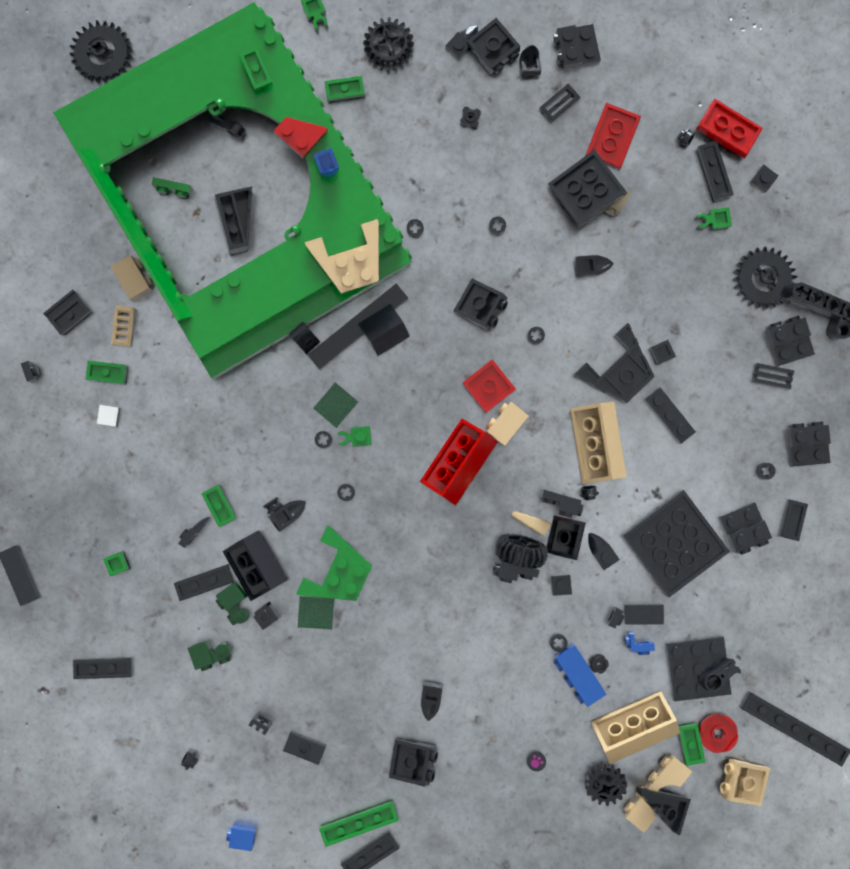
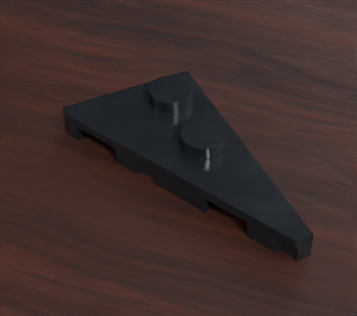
M637 786L636 792L673 833L680 835L691 799Z

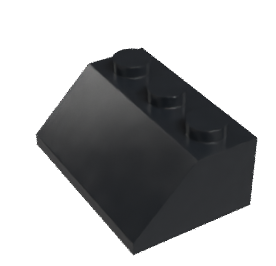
M259 530L222 551L250 601L287 581Z

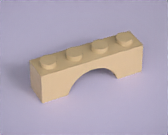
M670 754L661 760L660 768L650 774L648 777L649 782L645 787L642 786V788L658 791L668 785L681 787L692 771ZM636 793L637 797L633 802L630 801L625 806L623 815L645 833L656 819V816L650 806Z

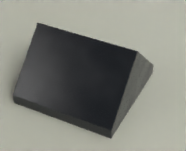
M391 304L358 323L377 356L410 337L404 322Z
M554 515L547 544L548 553L577 560L586 523Z

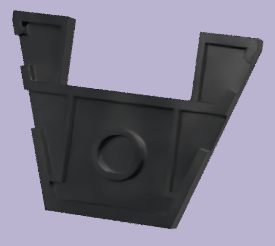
M629 323L615 335L628 351L602 376H599L587 362L574 374L575 377L624 403H628L655 377Z

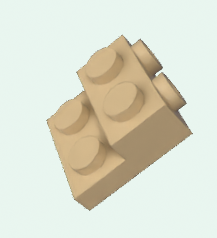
M730 759L729 763L724 767L726 777L725 781L720 785L721 797L732 802L762 806L770 768L750 764L746 761Z

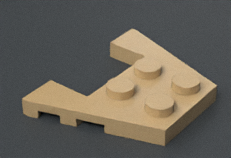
M378 219L360 225L366 245L328 257L322 237L305 242L306 248L311 252L341 294L379 281Z

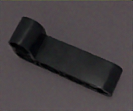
M802 282L786 286L784 290L786 299L831 318L828 327L830 338L838 340L850 337V302ZM812 295L815 297V302H814V303L812 302V299H811ZM829 302L831 303V310L828 307ZM845 309H847L848 311L847 317L845 315Z

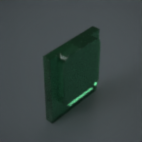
M335 382L313 409L337 428L358 401Z
M300 596L298 628L332 630L334 599Z

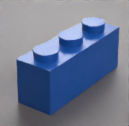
M574 644L569 645L564 651L554 655L556 658L554 664L560 672L563 670L567 675L564 679L570 688L574 686L578 692L575 696L580 704L585 703L589 707L607 695Z

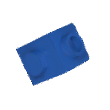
M627 632L628 636H625V646L629 648L630 652H638V655H649L650 651H655V645L652 641L635 642L634 632Z

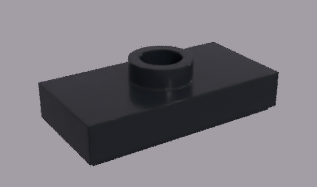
M304 322L299 324L289 334L305 354L309 353L320 343L319 339Z
M290 732L283 751L319 765L326 746Z

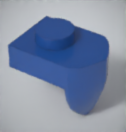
M332 148L313 154L320 174L324 177L335 176L339 170V165Z

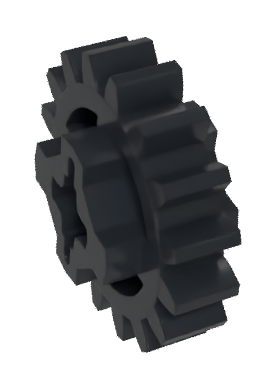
M605 763L603 768L596 765V771L589 770L590 775H586L585 789H587V796L591 795L592 801L597 799L598 805L605 802L606 806H609L610 801L616 804L617 798L619 800L623 799L622 794L627 793V781L625 774H621L620 768L614 770V765L607 768Z

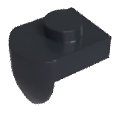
M533 44L529 45L522 51L519 58L521 75H540L542 70L539 50Z

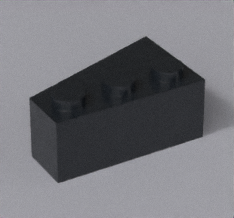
M252 186L215 194L214 201L229 255L248 250Z

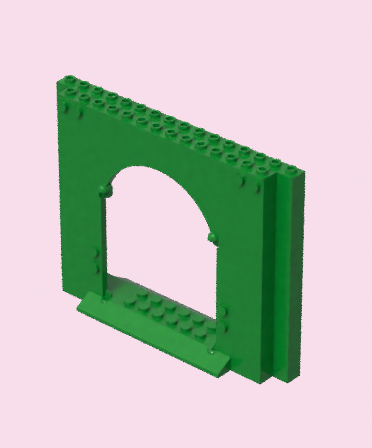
M255 2L53 112L212 380L288 337L302 322L306 325L314 322L411 265L410 259H412L408 249L404 250L402 247L403 235L401 231L393 226V218L388 211H384L382 207L384 204L380 196H375L372 189L374 187L369 179L364 178L362 174L364 171L360 163H355L352 158L354 154L351 148L344 145L342 141L344 137L340 130H335L332 125L334 121L329 113L326 114L323 110L324 104L320 97H315L311 82L305 80L300 64L296 65L293 60L295 58L290 48L286 49L283 44L285 40L282 34L274 29L275 23L270 15L267 16L261 6L257 7ZM254 47L258 48L273 82L272 85L256 92L239 56L240 53ZM226 108L245 109L265 115L278 124L286 117L326 127L328 132L305 156L310 174L309 199L298 225H293L285 231L286 241L189 297L186 294H179L174 286L177 284L170 270L165 271V268H167L165 261L160 253L155 254L158 250L150 236L145 237L148 233L140 219L135 220L138 217L130 203L125 204L128 202L120 186L115 187L108 175L111 169L109 164L206 110L211 115L217 116L223 113ZM332 148L339 165V170L335 176H322L313 154ZM378 219L379 281L341 294L311 252L306 248L305 242L322 237L328 257L366 245L360 225ZM294 232L295 235L291 237L288 236V234Z

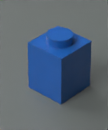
M234 824L227 832L226 841H229L228 848L252 851L257 827Z

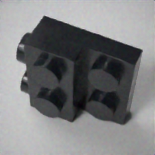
M497 18L467 40V45L478 56L480 63L490 74L494 72L498 74L504 69V64L507 61L513 62L520 55L519 43Z
M593 24L557 28L553 39L555 46L559 48L557 58L558 63L562 64L563 70L601 61Z
M472 278L456 305L454 312L489 331L491 327H496L499 320L497 316L500 311H504L507 308L508 301L506 300L508 298L504 293Z
M798 315L789 318V323L783 325L779 321L771 324L770 329L765 330L777 367L815 355L809 337L811 333L805 317L800 319Z
M823 421L812 422V426L804 427V423L792 424L793 428L787 429L791 467L831 463L829 425H824Z
M547 490L540 491L539 497L543 498L542 502L551 505L556 504L555 510L559 511V515L572 518V515L581 516L584 505H581L582 500Z
M755 502L719 517L733 552H740V555L750 552V547L752 546L762 547L769 544L768 540L772 538Z
M499 560L498 563L494 564L492 574L500 577V581L512 584V580L517 581L518 574H520L521 578L533 580V577L538 578L540 570L533 567L523 568L522 566H516Z
M395 739L389 778L423 787L430 785V782H433L435 778V771L432 770L433 763H436L438 759V751H435L436 746Z

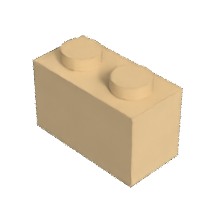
M129 255L110 266L131 301L134 302L153 291L150 286L153 283L147 274L144 275L141 271L143 266L138 258L134 259V257Z
M512 402L508 405L504 403L498 411L500 413L497 419L492 418L486 426L488 428L486 433L496 439L502 446L509 442L529 417Z

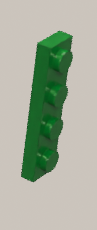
M393 801L321 826L319 830L325 847L397 822L399 818Z

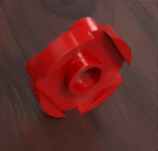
M713 713L707 716L699 727L703 746L713 753L730 751L738 741L736 723L724 714ZM721 728L723 736L715 738L714 731Z

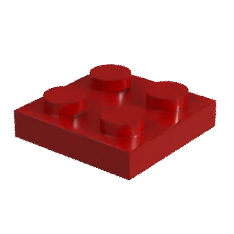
M493 359L462 383L485 413L516 390Z

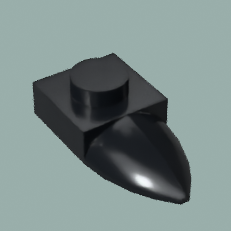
M478 26L467 27L461 32H457L445 45V48L460 60L470 49L467 45V40L478 32Z
M599 255L575 257L577 276L600 274L613 266L611 260Z
M302 500L289 502L270 514L268 518L278 532H280L301 515L306 502Z
M210 517L200 520L189 530L185 529L179 536L181 540L178 544L183 548H187L206 525Z
M593 533L588 534L590 551L603 570H606L620 560L610 544L602 537Z
M424 681L421 708L426 720L430 721L439 710L443 685Z

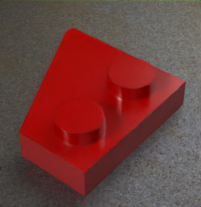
M286 117L273 132L300 157L304 158L328 132V129L323 126Z

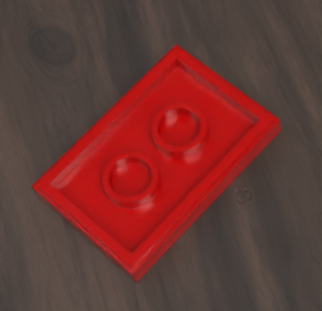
M714 99L696 129L745 159L763 128Z
M606 103L586 155L595 149L606 165L620 170L641 116Z

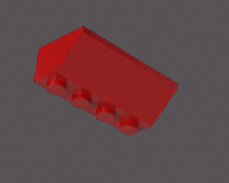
M461 419L420 482L456 506L498 441L480 428Z

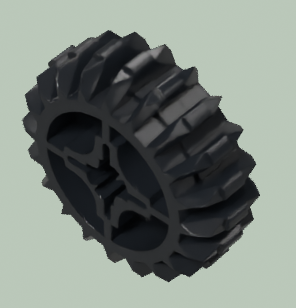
M388 17L387 22H384V19L381 18L380 24L374 21V28L369 26V33L364 34L366 40L363 41V45L366 46L364 52L368 53L367 59H373V65L379 62L380 69L383 65H386L387 70L390 69V65L397 69V63L403 66V59L408 61L410 59L408 54H413L412 47H414V42L411 41L413 34H409L410 28H404V22L398 25L397 18L394 22H391L390 17ZM389 31L396 32L399 35H391ZM380 33H383V38L373 44L375 38ZM386 37H387L388 41L390 42V44H392V45H391V50H390V47L388 46V44L386 43ZM404 43L402 50L395 55L394 50ZM377 51L386 52L389 57L380 55Z
M506 534L501 535L497 541L496 555L505 562L516 566L540 568L547 561L548 548L533 538Z

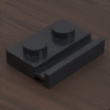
M72 289L43 314L58 333L64 335L92 311L78 296L76 291Z

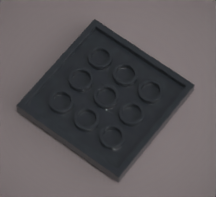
M684 490L680 491L622 535L668 598L730 552Z

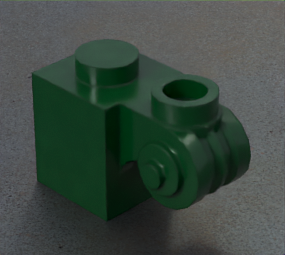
M237 581L216 595V603L222 610L225 609L229 613L227 618L233 626L236 623L242 624L249 619V611L245 608L239 609V603L248 596Z
M209 640L187 648L195 670L201 669V671L212 668V664L218 661L220 665L231 661L229 655L232 649L228 643L219 644L216 651L212 650Z

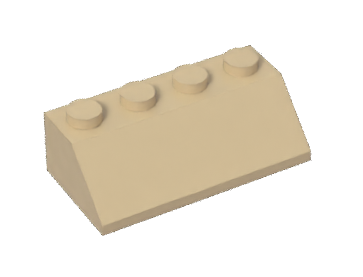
M614 401L570 409L582 484L626 478Z
M661 691L591 722L609 764L680 734L678 722Z

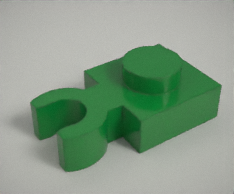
M301 0L308 20L314 18V29L316 31L319 30L318 22H323L325 27H328L327 19L322 16L326 13L322 1Z
M729 207L712 209L709 211V216L705 213H700L696 216L697 219L703 218L705 221L704 224L698 225L699 229H704L710 224L712 230L732 226Z
M370 426L351 428L350 434L345 431L338 432V435H345L346 437L344 442H339L340 446H345L349 442H352V447L372 445Z

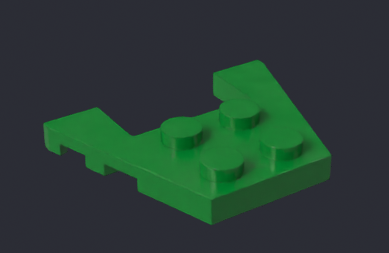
M327 525L320 541L338 549L322 586L303 578L296 594L357 601L372 565L336 533L333 528Z

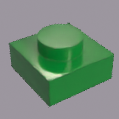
M122 551L103 559L110 577L129 569Z

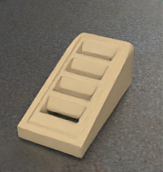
M115 305L111 344L131 347L137 312L135 308ZM121 312L129 313V317L121 316ZM120 320L129 321L128 325L119 324ZM123 328L128 329V332H120L118 330ZM117 336H125L127 340L117 339Z
M512 511L510 514L513 518L541 536H545L552 525L548 521Z

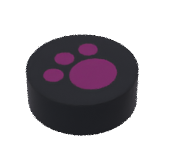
M533 751L527 757V765L533 771H541L546 766V758L543 753Z

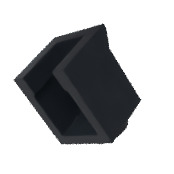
M270 601L254 612V619L262 630L281 617Z

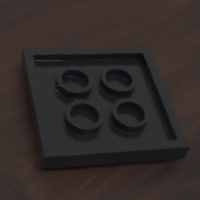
M595 149L548 183L579 228L627 194L624 187Z
M723 636L666 643L674 702L732 695L730 678L725 681L726 685L718 692L707 691L701 684L705 673L710 672L727 659ZM716 679L711 682L708 688L714 689L718 684V680Z

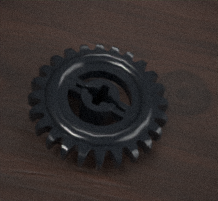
M96 20L95 27L91 22H88L89 29L81 26L83 33L76 31L79 39L72 37L76 45H70V48L75 51L69 53L71 57L75 58L71 62L74 65H78L75 69L76 71H81V76L88 74V80H92L94 77L96 82H99L100 78H102L103 82H106L107 77L113 80L114 75L120 76V70L126 71L124 65H130V62L126 60L132 57L130 53H127L132 50L131 46H127L130 43V39L126 38V32L121 33L120 26L115 29L113 22H111L109 27L106 20L103 21L102 26ZM98 39L109 40L114 45L115 50L109 49L103 40ZM88 54H92L101 62L108 60L110 57H113V59L104 65H98L89 59Z
M766 246L763 247L762 252L758 247L755 249V254L749 251V258L744 255L742 256L744 263L738 262V266L741 269L735 270L739 274V276L734 278V280L739 281V284L735 287L742 289L738 294H745L743 300L750 299V305L756 302L757 308H760L763 304L764 308L768 309L769 303L775 308L776 302L782 305V298L788 300L784 294L786 286L794 284L792 280L798 277L797 275H791L796 270V268L789 267L793 261L786 262L788 255L780 257L782 250L774 254V247L769 252ZM765 264V265H770V266H772L773 268H775V270H776L777 273H778V277H779L778 284L775 282L776 279H777V274H776L775 270L772 269V268H764V269L762 270V269L759 267V265ZM752 273L756 274V282L759 286L770 287L772 291L765 292L757 289L752 281ZM766 274L769 275L767 281L764 279Z

